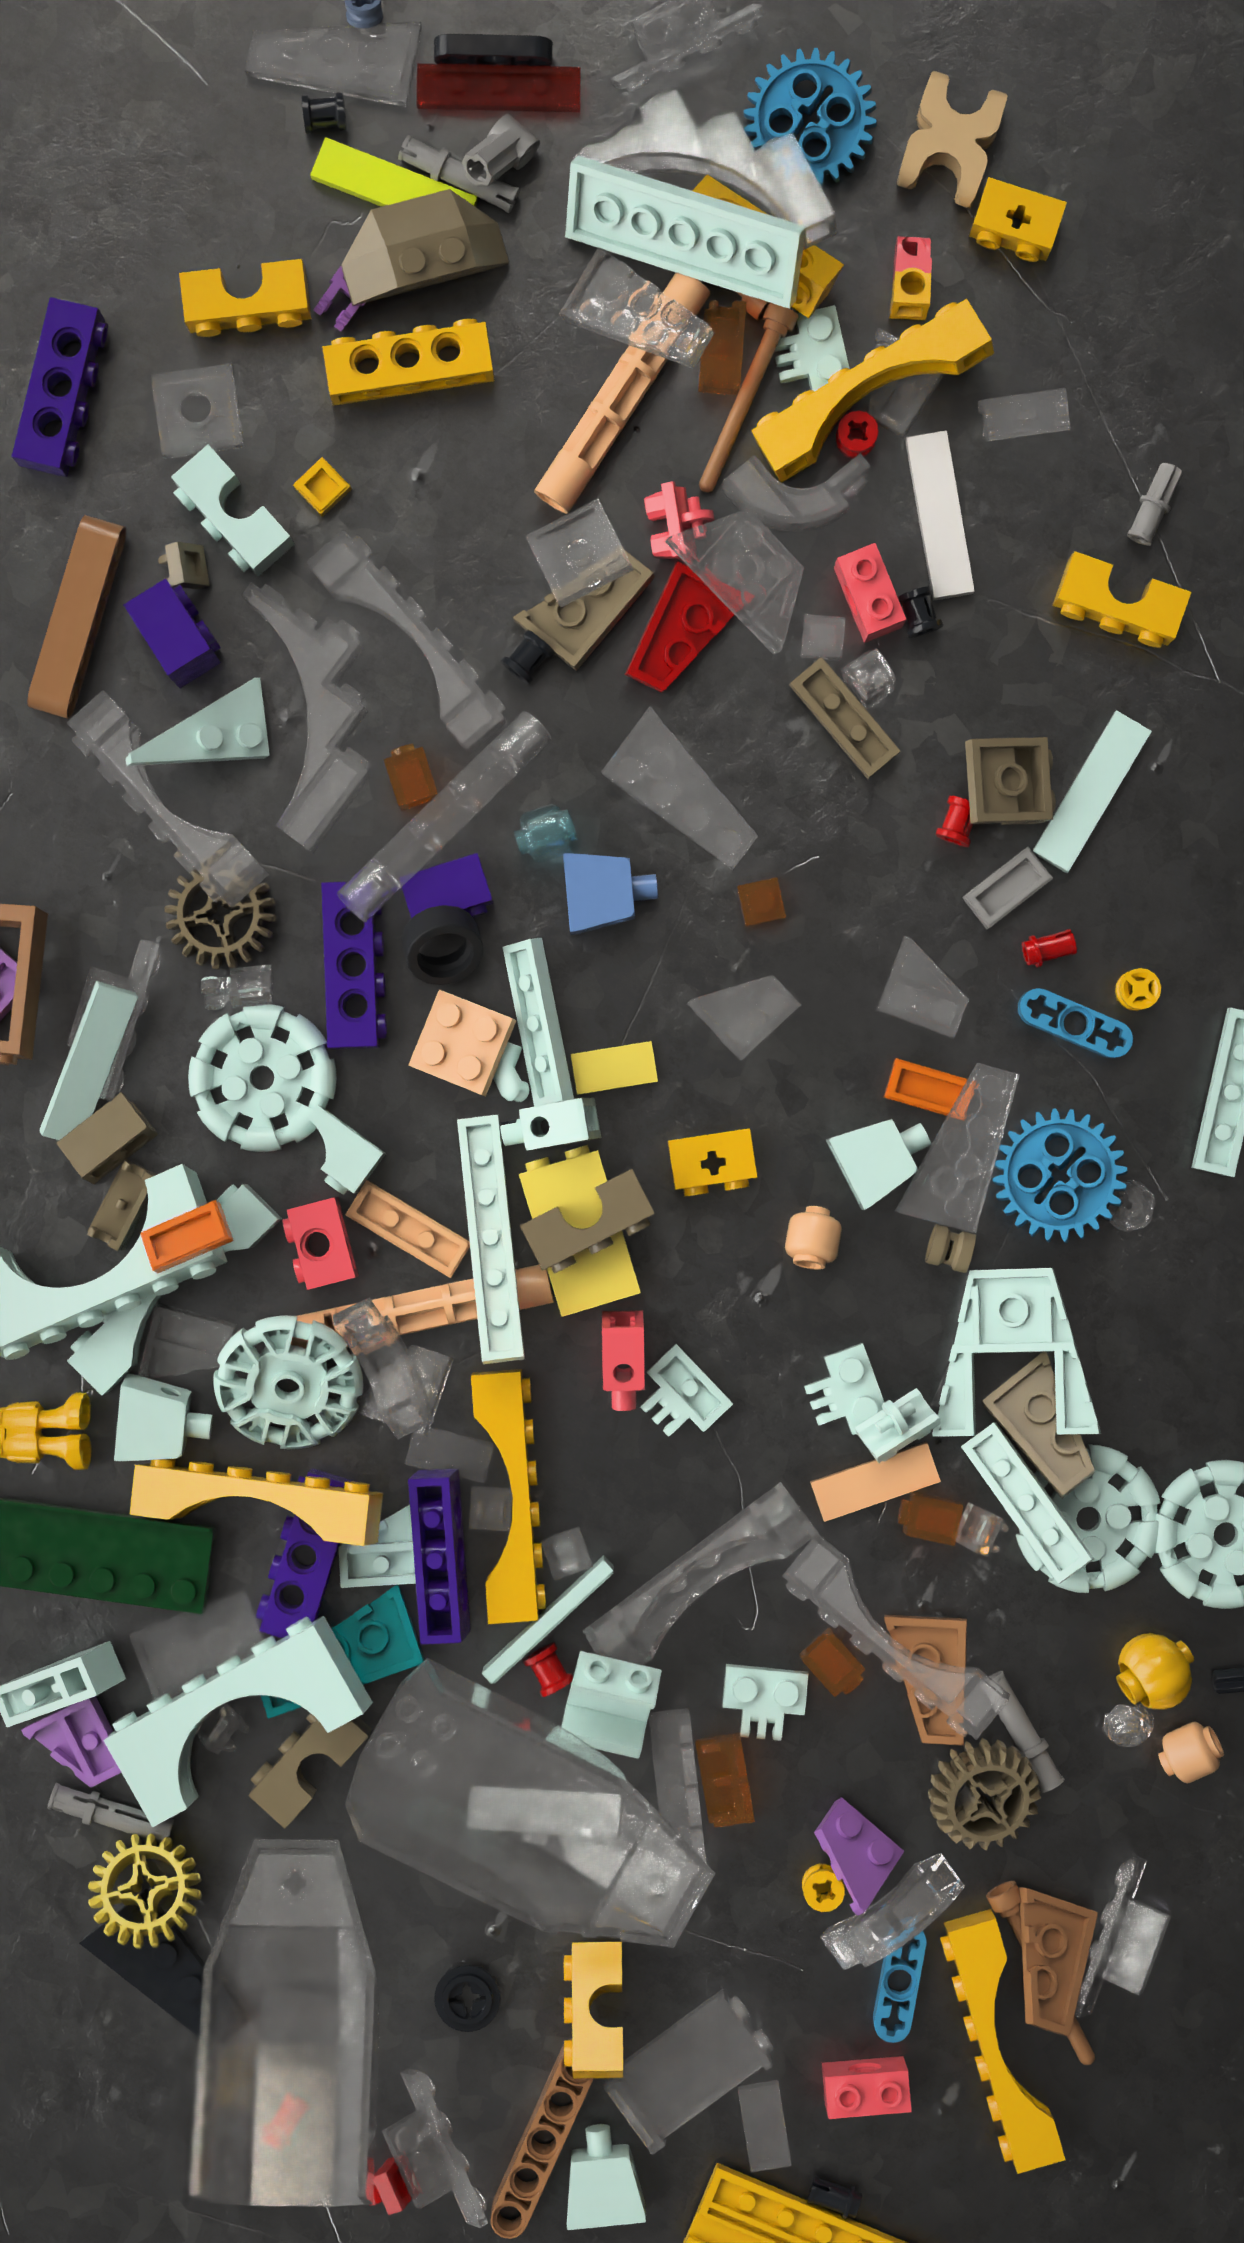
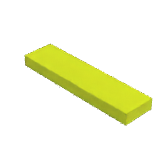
M326 137L310 174L311 179L381 207L451 189L475 207L478 202V198L475 195Z

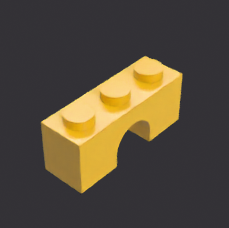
M295 259L261 263L262 284L260 289L253 296L242 299L227 293L225 278L220 268L179 273L184 321L190 333H196L200 337H212L221 334L222 329L237 328L240 332H254L260 330L262 325L278 323L280 327L289 328L301 325L302 320L312 319L307 274L303 260Z
M1074 551L1068 559L1053 602V606L1061 608L1060 613L1078 621H1083L1085 617L1100 622L1099 627L1111 633L1122 634L1123 631L1136 634L1139 636V642L1151 647L1161 648L1162 644L1168 646L1176 638L1191 595L1190 591L1152 578L1145 586L1140 601L1132 604L1122 603L1116 600L1109 590L1108 581L1113 564Z
M572 1942V1955H564V1981H572V1997H564V2023H572V2040H564V2067L572 2066L573 2079L623 2078V2027H604L599 2025L590 2014V2007L598 1996L604 1993L622 1992V1942Z

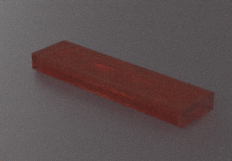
M417 63V109L580 112L581 67Z

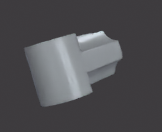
M510 113L505 114L492 127L487 138L465 154L461 164L465 168L466 178L475 186H489L510 168L514 167L516 170L524 167L539 148L540 140Z

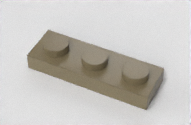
M822 657L790 683L789 686L867 779L900 753L899 748Z

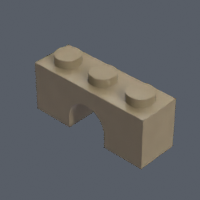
M633 1169L595 1187L601 1199L603 1210L599 1221L589 1228L580 1229L568 1224L558 1206L520 1225L542 1271L551 1267L555 1274L576 1263L574 1254L588 1248L592 1255L614 1244L610 1236L624 1229L628 1236L651 1225L647 1217L655 1213Z
M309 1713L306 1719L311 1724L303 1733L299 1735L294 1730L278 1748L283 1755L272 1766L266 1761L252 1776L250 1781L255 1786L248 1796L286 1829L313 1799L317 1791L303 1776L301 1770L302 1760L311 1754H324L342 1767L369 1737L372 1728L360 1717L327 1733L318 1719Z

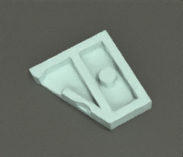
M410 1505L380 1521L378 1543L366 1546L342 1543L338 1546L341 1588L416 1584Z

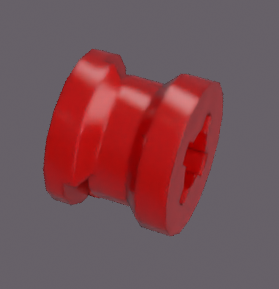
M858 410L846 414L841 419L835 440L836 446L843 455L848 458L858 459L870 454L875 446L879 432L878 424L874 417L867 412Z

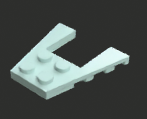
M1054 1269L969 1270L958 1318L959 1324L955 1342L950 1353L947 1377L939 1401L938 1417L941 1424L933 1428V1437L976 1436L974 1353L1054 1352L1057 1435L1101 1434Z

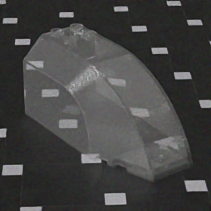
M426 1658L398 1686L359 1756L345 1802V1807L359 1842L539 1930L558 1934L559 1931L581 1933L583 1937L597 1938L598 1936L620 1938L623 1942L674 1948L715 1875V1872L639 1792L618 1767L603 1754L547 1718L429 1658Z
M254 1839L235 1887L231 1904L219 1928L220 1932L204 1967L190 2195L203 2203L243 2206L342 2207L373 2205L379 2065V1986L376 1969L339 1840Z

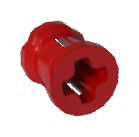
M949 795L947 803L950 805L942 828H937L935 835L947 842L969 847L971 843L969 835L973 826L970 822L969 800Z
M555 1642L539 1648L523 1659L525 1666H530L542 1687L539 1691L542 1697L559 1691L570 1684L573 1679L572 1673L565 1671L555 1652L558 1648Z

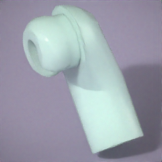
M509 1042L506 1045L493 1079L502 1097L508 1101L522 1102L528 1097L530 1092L528 1083L521 1081L515 1070L522 1047Z

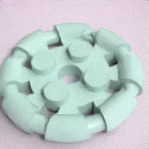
M272 1004L243 1006L244 1011L231 1016L229 1013H226L218 1018L199 1039L201 1046L196 1057L191 1056L188 1082L190 1096L195 1097L200 1109L197 1114L202 1122L214 1135L224 1142L229 1139L241 1144L240 1149L253 1152L282 1150L281 1145L294 1140L296 1143H299L317 1129L307 1116L316 1104L325 1109L329 1099H334L337 1081L334 1058H329L325 1047L327 1041L323 1034L311 1021L301 1014H298L296 1017L285 1012L284 1007ZM250 1026L255 1037L247 1038L241 1042L237 1031ZM277 1027L290 1032L286 1044L273 1038ZM216 1050L228 1054L222 1069L211 1065ZM310 1052L315 1065L303 1070L298 1056ZM261 1066L269 1067L274 1073V1082L266 1090H259L252 1083L253 1072ZM222 1086V1093L227 1098V1101L215 1104L211 1090ZM304 1087L314 1091L309 1106L298 1102ZM240 1113L253 1118L248 1130L235 1124ZM285 1113L289 1125L275 1130L271 1118Z
M286 1315L258 1320L255 1322V1327L249 1330L242 1328L235 1333L218 1356L217 1361L220 1367L213 1374V1385L220 1410L228 1413L231 1417L230 1424L237 1431L259 1444L264 1445L265 1442L280 1445V1449L292 1450L319 1445L321 1439L328 1435L335 1437L350 1423L359 1408L356 1402L357 1397L363 1394V1375L357 1356L348 1352L346 1349L347 1342L337 1332L313 1320L312 1324L296 1321L297 1316ZM292 1337L308 1340L306 1349L290 1345ZM263 1341L266 1347L259 1354L255 1345ZM333 1358L337 1365L327 1370L326 1361ZM235 1371L248 1373L247 1379L238 1377ZM282 1379H292L299 1385V1388L293 1392H285L277 1386V1382ZM329 1392L341 1394V1397L331 1399L328 1398ZM251 1399L255 1407L252 1409L250 1407L244 1408L242 1404ZM315 1414L319 1422L313 1425L310 1421L307 1422L305 1418ZM270 1422L279 1425H285L284 1429L278 1427L269 1426Z
M1088 1444L1086 1448L1095 1469L1094 1474L1063 1499L1056 1491L1051 1496L1053 1502L1094 1557L1092 1562L1099 1560L1100 1571L1087 1573L1085 1565L1058 1584L1020 1529L1019 1533L1016 1534L1022 1554L1035 1571L1040 1569L1049 1577L1048 1582L1077 1593H1089V1589L1103 1588L1104 1591H1108L1124 1585L1141 1572L1138 1568L1147 1557L1152 1558L1156 1550L1159 1529L1156 1513H1158L1157 1504L1161 1502L1154 1483L1141 1466L1136 1468L1127 1461V1455L1101 1445ZM1037 1470L1034 1475L1043 1488H1045L1048 1481ZM1116 1473L1126 1480L1119 1490L1108 1483ZM1140 1506L1142 1520L1131 1521V1512L1128 1507ZM1093 1507L1096 1509L1099 1517L1097 1524L1088 1530L1081 1529L1076 1521L1078 1512L1082 1508ZM1126 1538L1134 1547L1124 1559L1116 1550Z
M1215 1460L1206 1462V1467L1196 1471L1190 1468L1178 1476L1166 1488L1161 1496L1164 1498L1159 1512L1156 1513L1159 1529L1154 1554L1158 1553L1162 1566L1159 1568L1171 1586L1188 1599L1193 1596L1202 1600L1203 1606L1219 1609L1244 1607V1585L1238 1587L1233 1576L1244 1574V1498L1235 1494L1238 1486L1241 1483L1244 1484V1462ZM1212 1482L1216 1494L1203 1498L1200 1486ZM1179 1506L1189 1509L1183 1524L1173 1520ZM1221 1523H1231L1235 1529L1234 1539L1227 1545L1217 1544L1214 1539L1215 1528ZM1184 1542L1189 1555L1177 1559L1173 1548ZM1202 1569L1214 1574L1209 1585L1199 1581Z

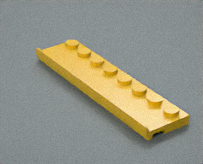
M719 2163L715 2165L683 2243H907L848 2217L845 2220L841 2214L813 2203H807V2200Z

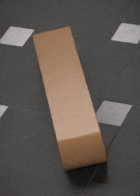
M88 515L82 517L30 685L27 700L28 707L67 719L72 716L126 538L125 526Z
M564 2045L493 2199L490 2219L491 2226L495 2233L502 2238H516L526 2229L594 2079H573L572 2066L564 2067ZM557 2092H565L571 2096L572 2101L570 2104L561 2107L552 2103L550 2098ZM540 2130H547L554 2135L555 2139L549 2144H541L533 2136ZM529 2168L534 2170L538 2177L533 2181L525 2182L520 2180L516 2173L521 2169ZM511 2206L518 2209L521 2214L516 2219L509 2220L502 2217L499 2211L504 2207Z

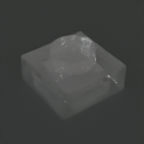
M804 614L800 658L819 659L822 657L825 660L841 661L845 617Z

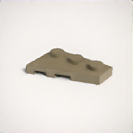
M621 548L580 574V578L560 591L556 589L545 596V600L527 612L523 610L512 618L524 630H530L539 636L553 649L554 654L577 671L653 581L655 576L650 569Z
M1046 1352L1039 1354L982 1400V1405L1062 1499L1094 1474L1095 1469L1081 1435H1057L1055 1374Z

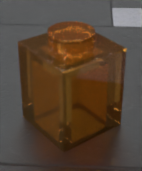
M414 744L403 745L390 751L392 757L383 759L401 811L440 799L423 746L415 749Z
M913 1491L910 1492L909 1500L902 1499L898 1514V1524H903L902 1531L906 1536L955 1546L964 1505L956 1500Z
M828 1627L799 1654L804 1664L834 1697L841 1692L845 1695L849 1694L864 1679L861 1676L866 1670L863 1663L831 1627Z

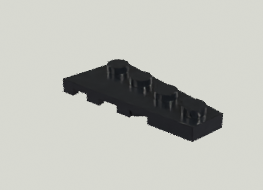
M146 1888L139 1895L148 1906L147 1898H149V1891ZM159 1904L157 1906V1919L166 1914ZM137 1905L123 1906L116 1912L127 1921L144 1923L140 1907ZM110 1920L99 1925L79 1942L85 1949L212 2048L221 2043L247 2021L246 2015L175 1924L170 1928L175 1935V1939L169 1941L164 1932L159 1933V1946L155 1948L151 1946L149 1936H145L142 1948L136 1949L133 1944V1934L125 1945L119 1944L117 1939L120 1929L110 1937L104 1933V1928Z

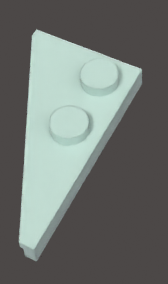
M253 678L130 752L128 757H126V765L264 759L270 756L260 678Z

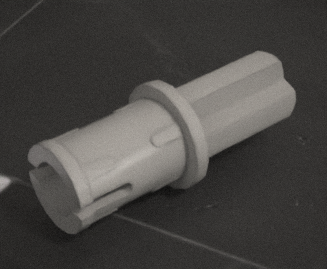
M1162 463L1159 466L1147 494L1140 497L1139 501L1142 505L1131 529L1127 533L1130 539L1142 545L1151 546L1152 539L1164 514H1168L1171 510L1169 503L1181 479V469L1170 463Z

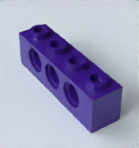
M53 297L49 298L11 456L21 467L67 477L69 467H75L78 461L80 444L76 442L79 426L85 427L89 415V403L85 402L88 388H93L98 378L99 365L95 363L98 347L103 348L105 346L108 336V324L104 323L105 319L98 308ZM72 341L81 342V349L76 355L71 357L63 355V349L68 343ZM59 382H72V387L68 394L62 397L53 395L54 388ZM53 420L62 421L61 431L57 435L51 437L44 435V428L49 422Z
M372 881L321 883L327 1048L331 1050L380 1048V1039L387 1038L386 1014H379L378 1001L379 997H385L386 995L385 974L377 973V956H384L383 932H376L375 915H382L383 913L382 892L374 891ZM350 914H360L364 918L363 930L353 936L345 934L343 930L345 918ZM351 955H362L366 961L364 972L356 977L348 976L344 969L345 961ZM355 995L363 996L368 1005L365 1014L359 1018H352L346 1012L347 1001Z
M314 1468L307 1474V1476L329 1478L330 1486L344 1488L346 1481L356 1482ZM299 1476L297 1482L305 1483V1477ZM287 1515L280 1536V1539L287 1541L283 1555L274 1556L268 1574V1579L275 1580L270 1596L262 1595L256 1613V1618L262 1620L259 1631L279 1638L289 1635L286 1628L307 1616L311 1622L317 1620L339 1550L338 1546L340 1545L338 1542L324 1541L309 1524L297 1515L294 1517ZM308 1545L313 1548L316 1553L315 1563L312 1565L300 1564L295 1557L296 1547ZM287 1585L300 1587L304 1594L303 1602L298 1605L288 1603L283 1597V1588Z
M459 1468L418 1470L408 1479L420 1644L462 1643L471 1632Z

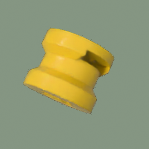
M1143 968L1134 969L1123 974L1118 979L1115 987V995L1118 1002L1124 1008L1133 1011L1151 1007L1157 1002L1161 994V984L1155 973Z
M825 1863L815 1864L804 1873L802 1890L805 1900L811 1908L819 1912H830L842 1903L845 1895L842 1879L837 1880L830 1865Z

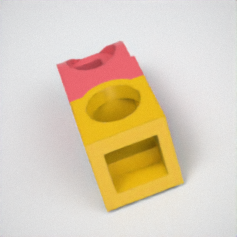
M897 236L889 319L926 320L931 298L932 258H930V238Z

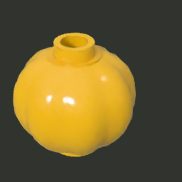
M1153 1633L1141 1634L1128 1641L1121 1650L1118 1660L1121 1673L1116 1676L1121 1690L1131 1703L1137 1704L1141 1702L1145 1707L1151 1709H1169L1181 1703L1190 1692L1192 1677L1189 1664L1194 1662V1657L1187 1645L1181 1640L1174 1643L1164 1635Z

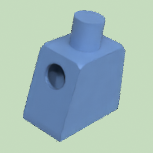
M574 853L563 854L571 935L635 919L634 901L658 899L656 874L631 876L630 858Z

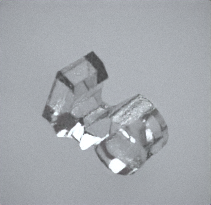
M877 648L873 651H867L840 669L842 679L866 710L895 692L892 683L896 681V677L890 665Z

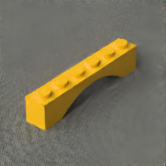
M965 299L958 304L952 302L945 305L936 313L935 318L922 326L916 324L909 327L900 335V340L886 348L885 346H880L873 349L864 357V362L851 370L849 368L839 370L829 378L828 384L815 392L814 390L803 392L794 399L792 406L780 413H769L760 419L757 427L751 431L780 483L817 461L823 443L838 420L852 405L871 391L892 381L913 375L934 373L960 375L993 355L992 339L969 301Z
M522 1369L475 1372L471 1374L474 1418L489 1433L502 1455L509 1474L513 1497L512 1523L508 1541L499 1561L485 1582L488 1624L538 1621L539 1609H546L545 1584L537 1585L536 1568H543L542 1543H534L533 1527H540L539 1502H531L530 1486L538 1485L536 1460L528 1461L527 1450L528 1444H535L533 1419L525 1420L524 1403H532L530 1378L522 1379Z
M176 1459L151 1460L147 1464L135 1465L130 1515L166 1520L185 1517L200 1506L219 1498L245 1496L270 1501L293 1512L309 1524L324 1541L360 1546L378 1543L383 1493L369 1491L370 1484L346 1481L344 1488L330 1486L329 1478L306 1476L305 1483L291 1481L290 1473L267 1471L266 1478L252 1476L253 1469L229 1466L227 1473L213 1471L214 1464L191 1461L189 1462V1468L175 1466Z
M988 1909L944 1922L947 1935L940 1937L947 1962L955 1960L959 1975L951 1978L958 2001L966 2000L970 2015L963 2017L970 2042L978 2040L982 2055L974 2058L981 2081L989 2080L993 2095L987 2096L986 2100L993 2122L1001 2120L1005 2135L999 2136L998 2141L1004 2161L1012 2160L1017 2174L1064 2161L1065 2156L1055 2121L1049 2108L1033 2097L1015 2079L1004 2062L998 2047L994 2026L995 1998L999 1979L1007 1961V1955L992 1910Z

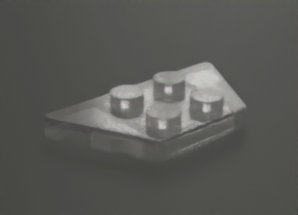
M749 508L672 535L665 540V543L772 654L779 653L783 649L804 566Z

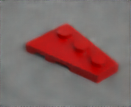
M679 561L676 562L625 675L659 692H663L751 597Z

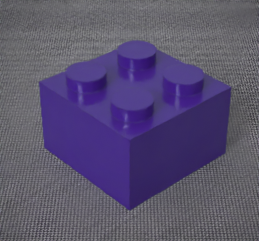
M165 578L123 604L166 674L179 688H182L221 663L215 654L216 651L221 649L219 643L203 620L196 623L193 619L199 612L181 585L173 588Z

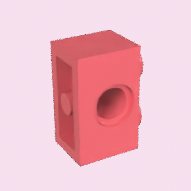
M876 543L838 557L834 570L863 642H869L901 629L906 621V617Z
M339 1197L287 1209L288 1218L283 1219L282 1222L288 1243L295 1242L299 1258L293 1259V1266L298 1283L305 1282L306 1288L309 1290L359 1276ZM316 1232L323 1233L329 1239V1250L323 1256L314 1255L308 1247L309 1238Z
M904 2056L822 2063L824 2098L828 2119L912 2112L909 2074Z

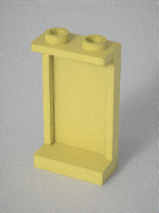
M588 1145L565 1151L566 1160L550 1164L549 1157L526 1163L527 1172L520 1173L519 1177L532 1219L558 1206L566 1222L575 1228H589L599 1221L603 1206L595 1187L607 1182V1178L598 1150L590 1152ZM622 1231L610 1236L614 1244L592 1255L588 1248L574 1254L576 1263L555 1274L551 1267L547 1268L561 1317L641 1293Z

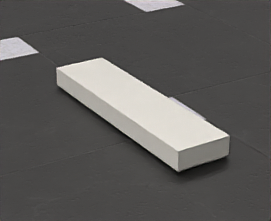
M947 430L906 437L905 443L929 582L932 590V599L935 601L973 594L974 585Z

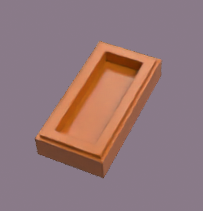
M895 1058L883 1098L964 1121L975 1081Z
M217 1200L140 1232L152 1270L156 1273L163 1272L234 1241L221 1203Z

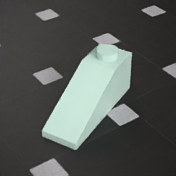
M108 1641L0 1685V1712L6 1727L92 1698L125 1680V1675L111 1642Z

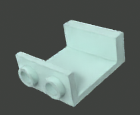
M580 1651L558 1740L639 1759L649 1713L655 1707L662 1670Z

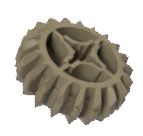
M222 858L219 871H216L213 861L207 859L204 862L206 873L202 874L197 866L192 865L189 867L190 873L194 877L191 882L181 875L177 878L178 883L185 887L182 893L172 889L169 890L168 895L179 901L177 906L166 905L165 912L177 915V919L170 920L165 925L168 930H181V932L174 935L171 941L175 945L188 942L182 951V955L189 958L198 950L196 964L204 966L209 956H212V968L219 970L222 966V958L226 957L229 968L233 969L237 967L235 956L237 954H240L247 963L252 961V956L247 950L250 946L259 952L264 951L265 947L256 939L260 934L266 938H272L273 932L263 928V923H274L277 921V916L271 913H264V909L275 906L276 902L273 898L261 899V896L270 890L267 883H261L256 887L253 886L260 876L257 871L249 872L244 878L243 875L246 869L244 863L238 862L233 871L230 872V861L227 858ZM220 881L239 884L247 891L251 900L246 902L228 901L224 891L221 889ZM208 885L206 905L189 915L193 898L203 887ZM218 901L222 903L224 908L234 910L224 916V927L219 925L220 922L215 918L213 920L208 918L211 917V914H215L218 911ZM253 913L249 930L239 941L234 943L235 923L239 919ZM213 926L217 937L220 938L222 947L204 945L194 935L191 927Z
M981 1738L977 1748H973L971 1743L965 1741V1751L960 1754L951 1749L950 1756L952 1760L950 1762L939 1760L938 1767L941 1773L931 1774L933 1788L928 1790V1797L932 1803L930 1811L933 1817L937 1819L940 1830L948 1833L950 1839L955 1843L962 1840L964 1845L970 1850L977 1842L986 1851L991 1841H996L997 1845L1003 1847V1838L1008 1835L1018 1840L1016 1829L1019 1826L1030 1828V1821L1027 1815L1038 1814V1807L1035 1801L1041 1799L1040 1790L1037 1787L1039 1778L1035 1771L1032 1770V1764L1028 1758L1021 1757L1019 1750L1013 1745L1007 1748L1004 1742L999 1739L990 1746L987 1740ZM965 1783L964 1788L961 1792H959L960 1788ZM977 1787H980L984 1794L987 1793L992 1801H989L985 1795H981Z

